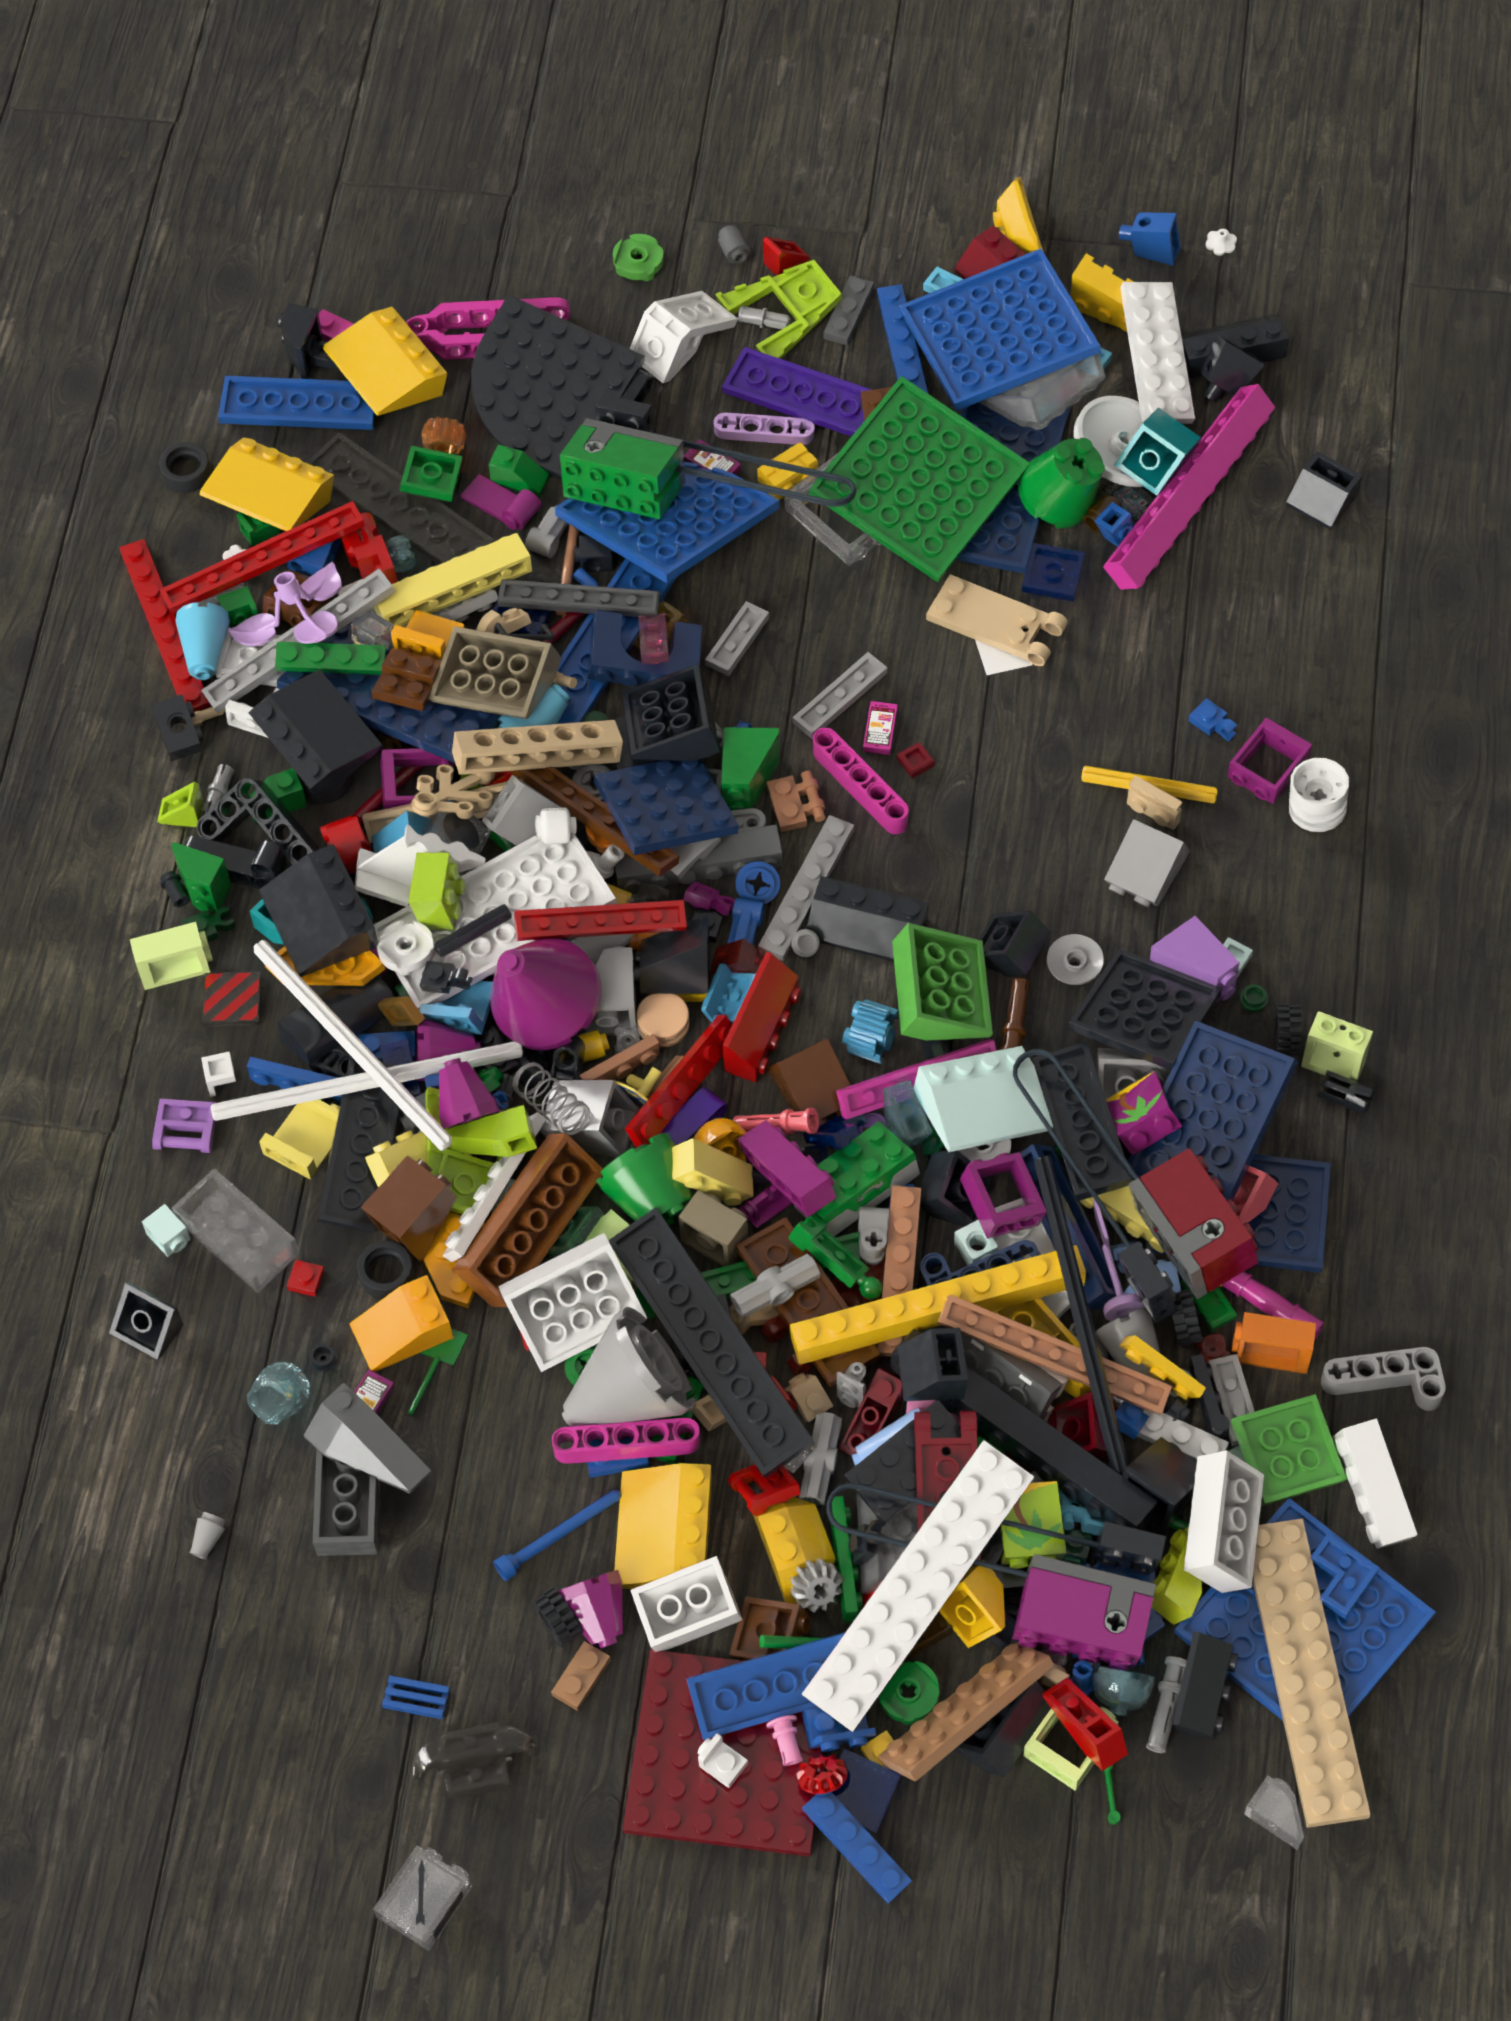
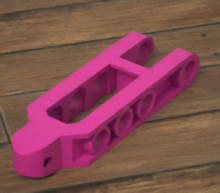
M557 297L520 299L564 320H568L570 317V304L566 299ZM504 300L441 303L429 314L414 316L407 320L406 323L425 347L443 360L474 358L484 334L464 332L463 335H444V333L448 329L489 327Z

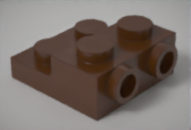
M290 569L287 571L294 573L299 585L310 578ZM275 584L263 598V613L271 614L274 617L276 602L274 592L278 591ZM334 596L323 601L315 599L307 601L300 598V601L310 616L328 604ZM281 600L280 620L289 622L292 627L305 620L296 603L289 605Z
M405 647L400 650L391 648L382 663V674L372 689V699L424 711L429 702L428 698L442 660H439L433 654H426L425 656L414 654Z
M745 1597L741 1611L743 1620L738 1622L729 1655L734 1659L746 1661L784 1650L781 1648L760 1647V1636L803 1637V1634H808L811 1629L812 1622L809 1612L799 1604Z

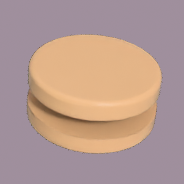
M650 994L638 1006L636 1013L637 1027L643 1039L654 1034L659 1042V1047L665 1048L678 1044L687 1035L690 1026L689 1011L684 1000L678 995Z

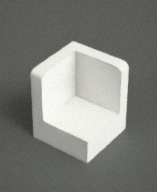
M230 1052L201 1058L210 1097L216 1096L214 1086L236 1081Z

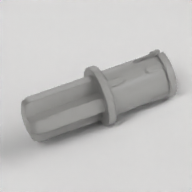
M742 305L739 310V322L760 325V328L763 329L765 326L783 329L790 324L788 315L769 312L767 308L761 310Z

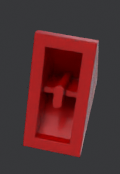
M765 237L763 240L764 265L776 276L783 274L785 269L807 262L810 258L793 241Z

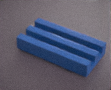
M389 1675L388 1687L385 1690V1699H383L382 1707L443 1719L450 1687ZM395 1686L442 1695V1697L395 1689ZM392 1697L439 1705V1709L392 1701Z

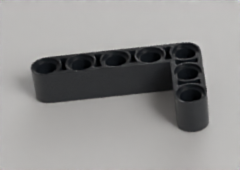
M245 778L239 781L197 823V832L200 837L220 841L227 838L242 822L252 815L273 842L283 849L284 855L292 865L301 859L300 850L302 847L306 848L307 854L320 849L264 781ZM251 785H254L256 792L255 795L251 798L249 795V788L251 787ZM234 803L236 806V813L234 814V816H231L229 809L230 806ZM271 805L273 813L270 818H267L266 809ZM213 822L217 825L215 834H212L210 831V826ZM286 826L290 829V835L287 839L283 836V829Z

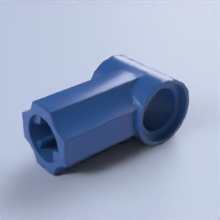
M736 898L732 913L733 923L727 943L728 949L738 954L751 952L757 926L760 927L765 908L764 902Z

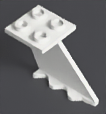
M407 825L404 837L378 853L360 848L354 886L357 891L407 907L417 852L450 853L454 864L458 865V872L483 866L485 858L469 851L461 842L456 841L447 844L434 833L419 835L410 825Z

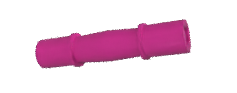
M1242 1272L1222 1284L1223 1287L1236 1294V1297L1242 1296L1270 1316L1316 1323L1315 1339L1324 1326V1322L1300 1308V1305H1293L1274 1290L1252 1279L1253 1275Z

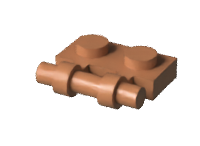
M811 771L801 773L803 782L795 784L793 775L766 782L780 833L806 827L807 816L814 815L816 822L825 820V805L823 800L819 798L817 792L819 786L817 780L813 778ZM807 795L809 803L802 805L800 796Z

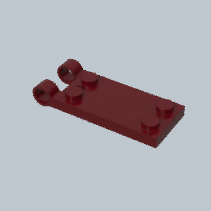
M960 1411L961 1438H931L930 1412H914L917 1498L939 1503L976 1452V1411ZM948 1447L951 1451L947 1456L942 1454V1448ZM917 1504V1531L920 1530L935 1508ZM981 1552L977 1556V1560H981Z

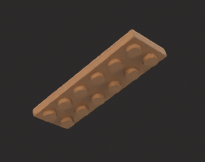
M1018 1642L1008 1645L996 1659L982 1666L979 1673L973 1678L959 1685L955 1693L945 1701L935 1705L933 1711L922 1720L912 1724L910 1730L903 1736L892 1741L886 1750L878 1756L883 1766L916 1782L1055 1666L1050 1656L1032 1648L1021 1646Z

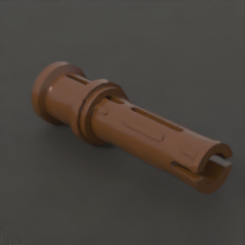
M1016 978L1012 980L1007 1021L1001 1028L1003 1039L1002 1046L999 1047L998 1051L1022 1046V1040L1026 1037L1024 1017L1030 982H1026V979Z

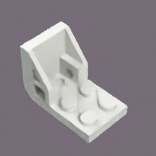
M703 291L655 301L644 312L630 349L645 356V362L642 365L645 370L653 374L662 383H667L672 380L696 353L704 334L733 328L738 318Z

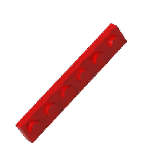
M684 900L516 910L514 912L517 941L684 931L687 928Z
M717 1015L624 1128L636 1148L646 1143L647 1145L651 1144L649 1139L662 1132L723 1057V1044L732 1026L727 1015Z

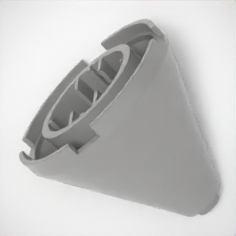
M625 1307L612 1318L563 1404L564 1412H562V1416L570 1427L635 1422L683 1415L694 1407L695 1399L692 1397L687 1400L686 1393L692 1387L678 1358L657 1329L650 1332L641 1325V1323L646 1321V1318L637 1310Z

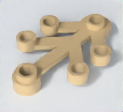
M439 765L436 773V778L439 780V792L436 794L431 793L434 779L429 775H421L417 778V789L420 792L415 795L411 804L412 810L421 816H430L438 811L456 812L459 818L469 819L473 815V804L467 801L475 802L480 808H489L492 806L493 795L489 791L473 792L465 790L477 783L482 785L491 783L495 778V772L474 773L451 785L453 768L450 765ZM446 800H458V801H461V802H459V803H453V802H444V801H446Z

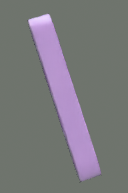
M721 413L714 419V433L721 439L797 444L801 442L803 445L811 443L815 436L814 424L803 418ZM724 424H729L727 428H722ZM737 424H739L740 430H736ZM748 424H755L758 426V429L749 432L744 427ZM774 426H781L784 429L781 433L777 434L770 431ZM801 429L806 430L805 434H800Z

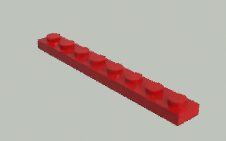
M349 502L160 589V593L171 615H173L185 605L199 603L365 526L364 520L354 502Z
M142 539L119 547L177 696L182 694L185 703L190 701L194 712L210 708L209 701L201 691L204 689L201 680L191 676L188 672L176 626V617L174 614L171 615L160 593V589L164 587L145 540Z

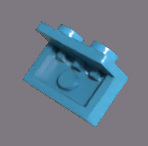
M719 964L701 1008L711 1023L717 1015H727L731 1024H733L756 974L733 973L726 964Z

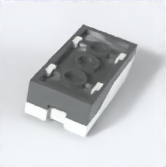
M961 1334L966 1365L1047 1422L1053 1410L1051 1406L1052 1401L1061 1395L1069 1379Z

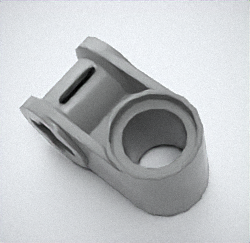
M859 1208V1256L866 1264H879L885 1257L889 1228V1208Z

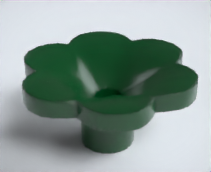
M930 1123L927 1127V1132L921 1138V1142L924 1145L923 1153L926 1156H931L932 1153L941 1152L942 1148H946L934 1126Z

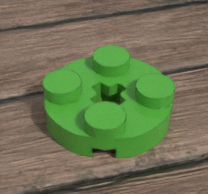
M633 234L630 235V239L624 242L621 239L613 249V263L616 273L621 277L632 280L651 281L663 266V249L652 236ZM638 254L642 255V259L639 260L632 258L637 257Z

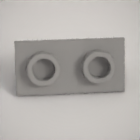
M860 1362L852 1363L845 1374L837 1372V1397L844 1405L855 1408V1406L859 1408L866 1392V1385L864 1383L866 1367Z

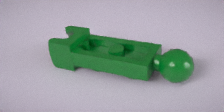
M812 1214L804 1222H799L789 1235V1240L802 1252L807 1249L849 1288L857 1283L860 1286V1293L864 1298L874 1300L881 1295L883 1288L880 1280L875 1277L865 1276L869 1268L825 1230L827 1224L818 1216Z

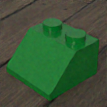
M173 842L171 845L173 855L192 905L200 911L216 913L221 909L232 887L224 858Z

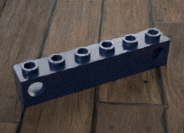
M1032 1144L1020 1154L1043 1204L1044 1200L1034 1162L1039 1157H1051L1073 1246L1077 1245L1086 1270L1085 1286L1083 1287L1089 1309L1103 1310L1105 1304L1110 1299L1116 1297V1293L1102 1247L1080 1202L1076 1200L1072 1185L1054 1147ZM1046 1213L1041 1222L1056 1251L1048 1216Z

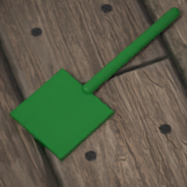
M451 1328L453 1339L421 1352L423 1355L434 1358L408 1411L409 1415L414 1414L439 1361L454 1366L468 1338V1334Z

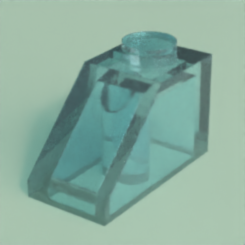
M908 1080L883 1090L886 1128L908 1147L922 1143L932 1133V1130L911 1081Z

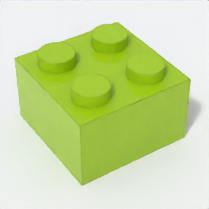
M417 852L408 899L417 921L424 924L429 930H455L456 920H459L461 916L460 895H464L465 881L459 875L458 865L454 864L450 853Z

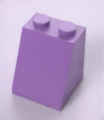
M1196 916L1152 945L1150 961L1221 987V997L1218 1001L1221 999L1225 1001L1234 994L1240 962Z

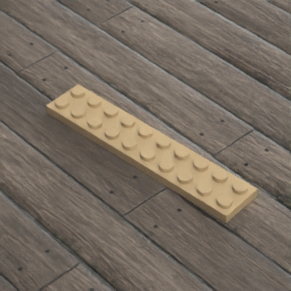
M1302 1518L1258 1525L1252 1582L1307 1828L1368 1819L1370 1817V1810L1324 1609L1320 1600L1321 1596L1313 1561L1310 1559L1311 1553Z

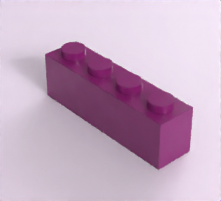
M765 1120L738 1138L745 1159L807 1217L836 1198L832 1188L835 1183L831 1175L826 1170H819L814 1159L809 1155L805 1157L797 1143L794 1141L789 1142L778 1126L774 1128Z

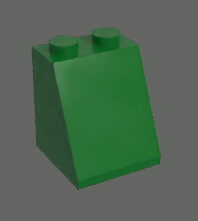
M724 727L722 797L730 811L754 808L767 785L766 782L770 780L780 762L779 728Z

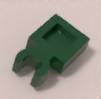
M228 907L219 909L211 917L209 912L205 911L182 920L183 925L196 922L198 931H205L207 942L219 938L218 930L230 931L235 928L233 919L223 921V918L230 916Z

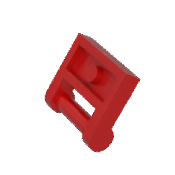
M756 1464L732 1473L728 1478L729 1486L734 1491L740 1493L747 1502V1508L755 1516L762 1515L769 1506L786 1502L790 1498L801 1494L799 1484L784 1466L765 1478ZM754 1481L763 1493L756 1495L748 1483Z

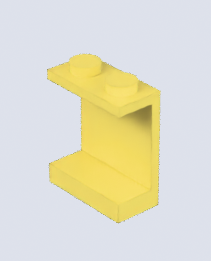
M321 1099L296 1104L276 1134L271 1136L265 1133L259 1141L263 1154L311 1180L330 1154L339 1106L336 1104L328 1105Z

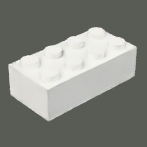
M1228 1451L1198 1456L1184 1565L1185 1571L1221 1593L1252 1587L1264 1480L1263 1473Z

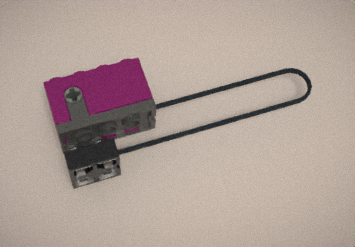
M846 1483L838 1486L831 1492L827 1501V1515L830 1522L838 1530L845 1533L907 1548L910 1544L908 1542L847 1528L839 1524L831 1511L834 1497L840 1491L851 1488L935 1508L938 1503L859 1483ZM1005 1519L1001 1523L1002 1525L1095 1547L1093 1559L1100 1560L1099 1564L1110 1568H1117L1118 1565L1129 1567L1130 1572L1138 1575H1148V1572L1153 1573L1161 1561L1166 1536L1106 1521L1097 1536L1096 1542ZM1036 1554L1033 1555L1027 1572L977 1559L973 1562L974 1565L1025 1577L1012 1639L1019 1640V1645L1028 1648H1036L1037 1645L1048 1647L1050 1653L1066 1656L1067 1652L1079 1655L1080 1660L1089 1663H1097L1098 1660L1108 1662L1111 1668L1121 1671L1134 1668L1141 1658L1156 1584Z

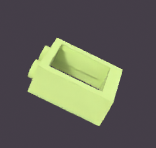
M196 922L130 939L135 962L145 990L210 973L208 962L213 961L205 931L199 932Z
M1318 1011L1308 1034L1301 1067L1325 1075L1326 1071L1330 1070L1358 1081L1366 1061L1373 1031ZM1344 1026L1346 1030H1341L1340 1027Z
M1100 1707L1118 1725L1119 1722L1115 1720V1715L1108 1709ZM1050 1709L1025 1745L1023 1756L1076 1791L1095 1763L1087 1756L1078 1768L1042 1744L1059 1719L1054 1711Z

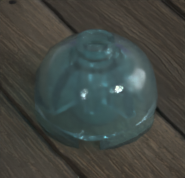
M1094 1665L1092 1690L1099 1703L1109 1706V1711L1113 1714L1127 1716L1128 1710H1139L1150 1700L1156 1676Z

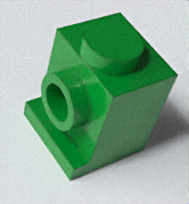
M241 512L236 514L240 530L252 547L280 534L279 528Z
M248 586L217 596L219 606L223 607L229 614V627L239 625L248 618L258 614Z

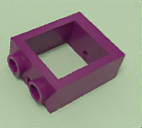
M1266 717L1230 761L1227 777L1234 784L1252 791L1259 799L1267 800L1274 804L1289 786L1295 767L1303 761L1310 759L1312 744ZM1263 743L1294 761L1275 785L1244 767Z
M422 749L382 750L380 764L383 807L388 809L410 804L415 796H396L394 767L445 764L453 768L454 774V763Z
M1020 1152L1010 1155L1002 1153L986 1161L982 1159L974 1160L967 1165L960 1179L987 1239L1039 1226L1047 1213ZM1010 1171L1025 1206L996 1213L981 1178Z

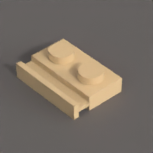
M1135 775L1129 783L1131 787L1128 790L1127 804L1134 811L1151 817L1157 824L1174 830L1180 822V806L1182 801Z

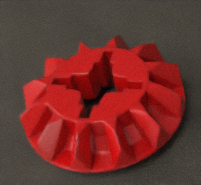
M821 1754L819 1758L809 1757L808 1763L800 1764L797 1779L799 1786L804 1791L812 1794H825L841 1787L846 1781L848 1773L843 1759H837L834 1754L829 1757Z

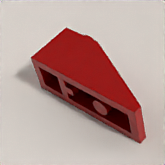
M1068 1677L1042 1693L1045 1701L1082 1751L1102 1771L1128 1755L1122 1729Z

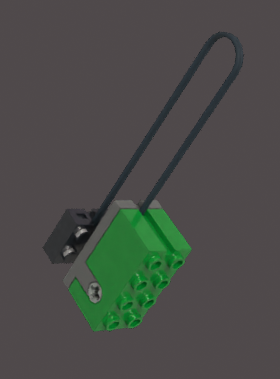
M605 394L595 406L596 420L586 418L560 454L564 497L656 519L662 518L686 483L685 474L831 507L848 504L856 495L854 482L841 475L656 434L653 430H650V425L653 422L652 405ZM683 447L840 482L848 485L852 491L847 497L830 500L680 465L684 458Z

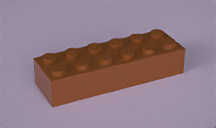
M548 1134L452 1271L491 1307H508L498 1286L539 1266L597 1183L596 1179L602 1176L600 1172L603 1168L568 1134Z

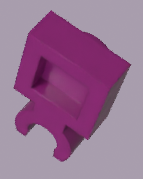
M696 881L689 886L683 898L684 901L689 902L695 908L706 910L713 908L725 916L729 915L730 910L733 911L735 903L734 898L719 895L720 891Z

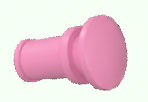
M795 1715L781 1716L767 1723V1728H774L775 1732L772 1735L773 1739H777L783 1766L803 1761L795 1737L797 1729L792 1726V1723L797 1720Z

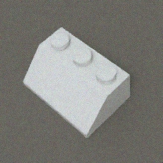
M717 1556L631 1590L648 1641L655 1652L669 1650L743 1620Z

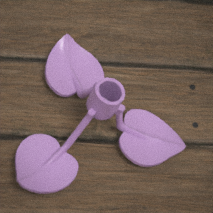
M331 562L301 585H299L292 572H283L277 575L274 579L278 590L274 592L276 598L275 617L268 613L257 614L238 626L228 629L229 634L243 645L259 646L267 643L276 635L274 628L280 625V605L282 600L289 605L296 603L305 619L294 629V636L297 641L311 644L332 636L338 629L336 617L328 611H319L310 618L300 598L307 601L312 599L323 601L340 591L342 581L334 563Z

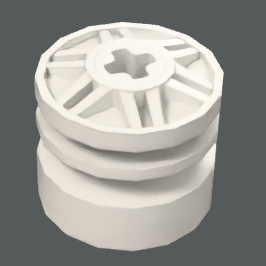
M1312 758L1303 761L1295 767L1290 781L1289 814L1299 827L1311 832H1325L1334 829L1342 823L1347 810L1349 777L1341 765L1327 758Z

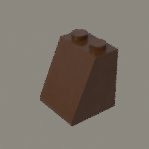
M828 1038L767 1068L772 1080L790 1109L794 1110V1112L805 1111L807 1108L816 1109L819 1117V1126L828 1122L825 1116L833 1112L836 1113L837 1117L842 1115L836 1090L851 1085Z
M407 1155L362 1205L361 1209L384 1235L393 1242L404 1246L411 1256L421 1262L457 1197L450 1190L452 1184L440 1173L437 1177L431 1173L432 1168L421 1159L416 1162Z

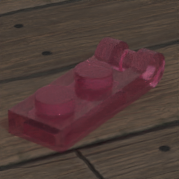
M657 614V617L647 618V615L638 616L642 664L668 662L669 653L665 614Z

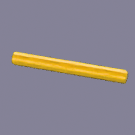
M1084 766L1081 778L1083 782L1129 789L1131 787L1129 783L1136 775L1173 797L1207 803H1215L1218 792L1216 787L1092 766Z

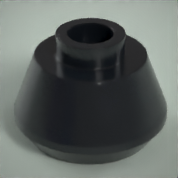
M535 1052L524 1053L518 1060L517 1071L522 1066L535 1062L539 1063L545 1071L551 1073L552 1064L545 1057ZM533 1066L525 1069L520 1075L519 1083L525 1087L531 1076L540 1071V1068ZM539 1073L534 1076L527 1088L532 1089L539 1081H542L543 1074ZM546 1073L544 1080L548 1079V1075Z

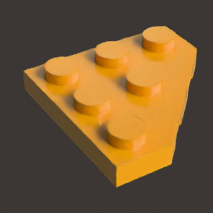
M284 946L277 953L297 973ZM369 950L301 978L307 985L364 986L384 971L385 967L380 959ZM265 965V967L277 978V976Z
M449 1212L423 1261L441 1300L469 1308L475 1291L452 1271L459 1259L450 1262L442 1256L447 1249L445 1245L447 1238L453 1231H458L462 1224L459 1222L461 1215Z

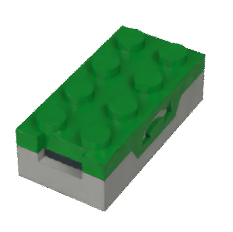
M878 1121L817 1165L819 1170H826L834 1180L835 1184L832 1188L836 1198L814 1214L827 1224L825 1230L834 1237L859 1219L860 1207L874 1208L891 1196L892 1185L904 1186L920 1175L914 1152ZM794 1205V1207H795L805 1218H807V1216H806L800 1209H798V1208Z

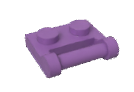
M160 1099L152 1139L153 1149L163 1150V1147L197 1149L201 1150V1153H211L215 1127L211 1105L216 1102ZM165 1130L202 1132V1138L164 1135Z

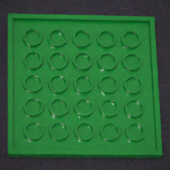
M901 376L823 471L849 478L856 487L855 498L850 503L843 506L827 507L930 578L939 582L1020 480L1030 463ZM818 478L810 487L808 494L824 499L837 500L847 497L852 490L846 484Z

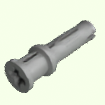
M1173 1656L1165 1658L1167 1667L1163 1681H1160L1158 1684L1161 1695L1149 1740L1146 1744V1748L1153 1752L1166 1753V1746L1173 1725L1187 1660Z

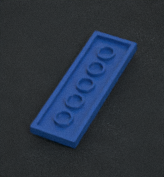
M225 376L218 419L221 424L373 430L376 414L349 381Z
M846 1632L686 1678L702 1739L706 1740L707 1738H713L716 1734L723 1735L771 1721L781 1716L818 1707L804 1697L802 1693Z

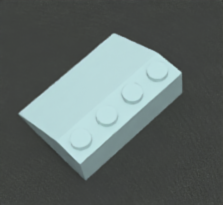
M1022 1046L920 1066L918 1068L913 1092L948 1152L1048 1131L1017 1086L1013 1077V1065L1017 1058L1025 1052ZM1028 1057L1018 1068V1078L1049 1125L1053 1128L1035 1067Z

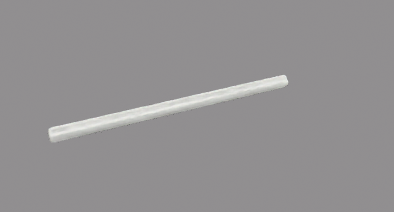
M265 940L254 945V953L436 1147L442 1151L450 1147L452 1137Z
M514 1041L393 1066L387 1069L399 1082H405L439 1074V1070L445 1068L444 1062L455 1058H460L461 1062L468 1061L472 1067L520 1058L522 1057L523 1050L521 1044ZM367 1072L215 1103L211 1105V1113L213 1119L218 1121L380 1086Z

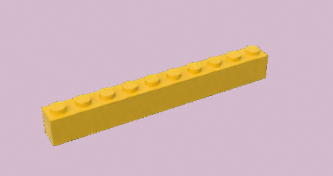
M1075 1245L1073 1247L1082 1283L1085 1286L1086 1270L1078 1247ZM1049 1252L790 1324L791 1340L798 1363L801 1365L908 1335L914 1328L920 1332L941 1326L937 1322L949 1294L989 1311H995L1066 1291L1057 1252Z

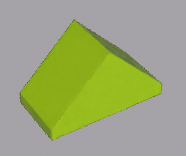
M193 782L162 798L157 822L166 825L197 827V823L202 817L201 810L205 804L199 784Z

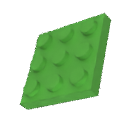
M1316 1394L1234 1417L1231 1420L1245 1462L1264 1474L1261 1506L1339 1484L1347 1480Z

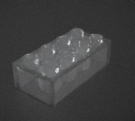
M216 1169L211 1170L172 1207L174 1215L185 1225L187 1231L257 1293L300 1254L296 1239Z

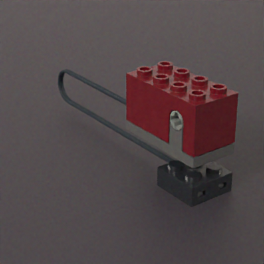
M1032 1049L1024 1052L1017 1058L1013 1065V1077L1017 1086L1127 1248L1118 1253L1125 1278L1155 1323L1177 1312L1174 1300L1177 1297L1171 1288L1173 1283L1165 1271L1160 1273L1156 1266L1158 1264L1157 1259L1149 1248L1144 1250L1139 1241L1133 1245L1130 1244L1020 1082L1017 1075L1018 1068L1026 1058L1033 1055H1043L1054 1062L1133 1177L1134 1181L1128 1185L1134 1198L1133 1202L1136 1211L1197 1299L1207 1294V1291L1214 1290L1258 1263L1256 1251L1259 1248L1254 1240L1256 1235L1248 1222L1242 1224L1238 1218L1240 1215L1238 1208L1231 1199L1226 1201L1222 1195L1224 1193L1222 1185L1216 1177L1210 1178L1206 1172L1209 1170L1201 1155L1195 1156L1191 1149L1188 1148L1144 1174L1139 1179L1058 1059L1051 1052L1043 1049Z

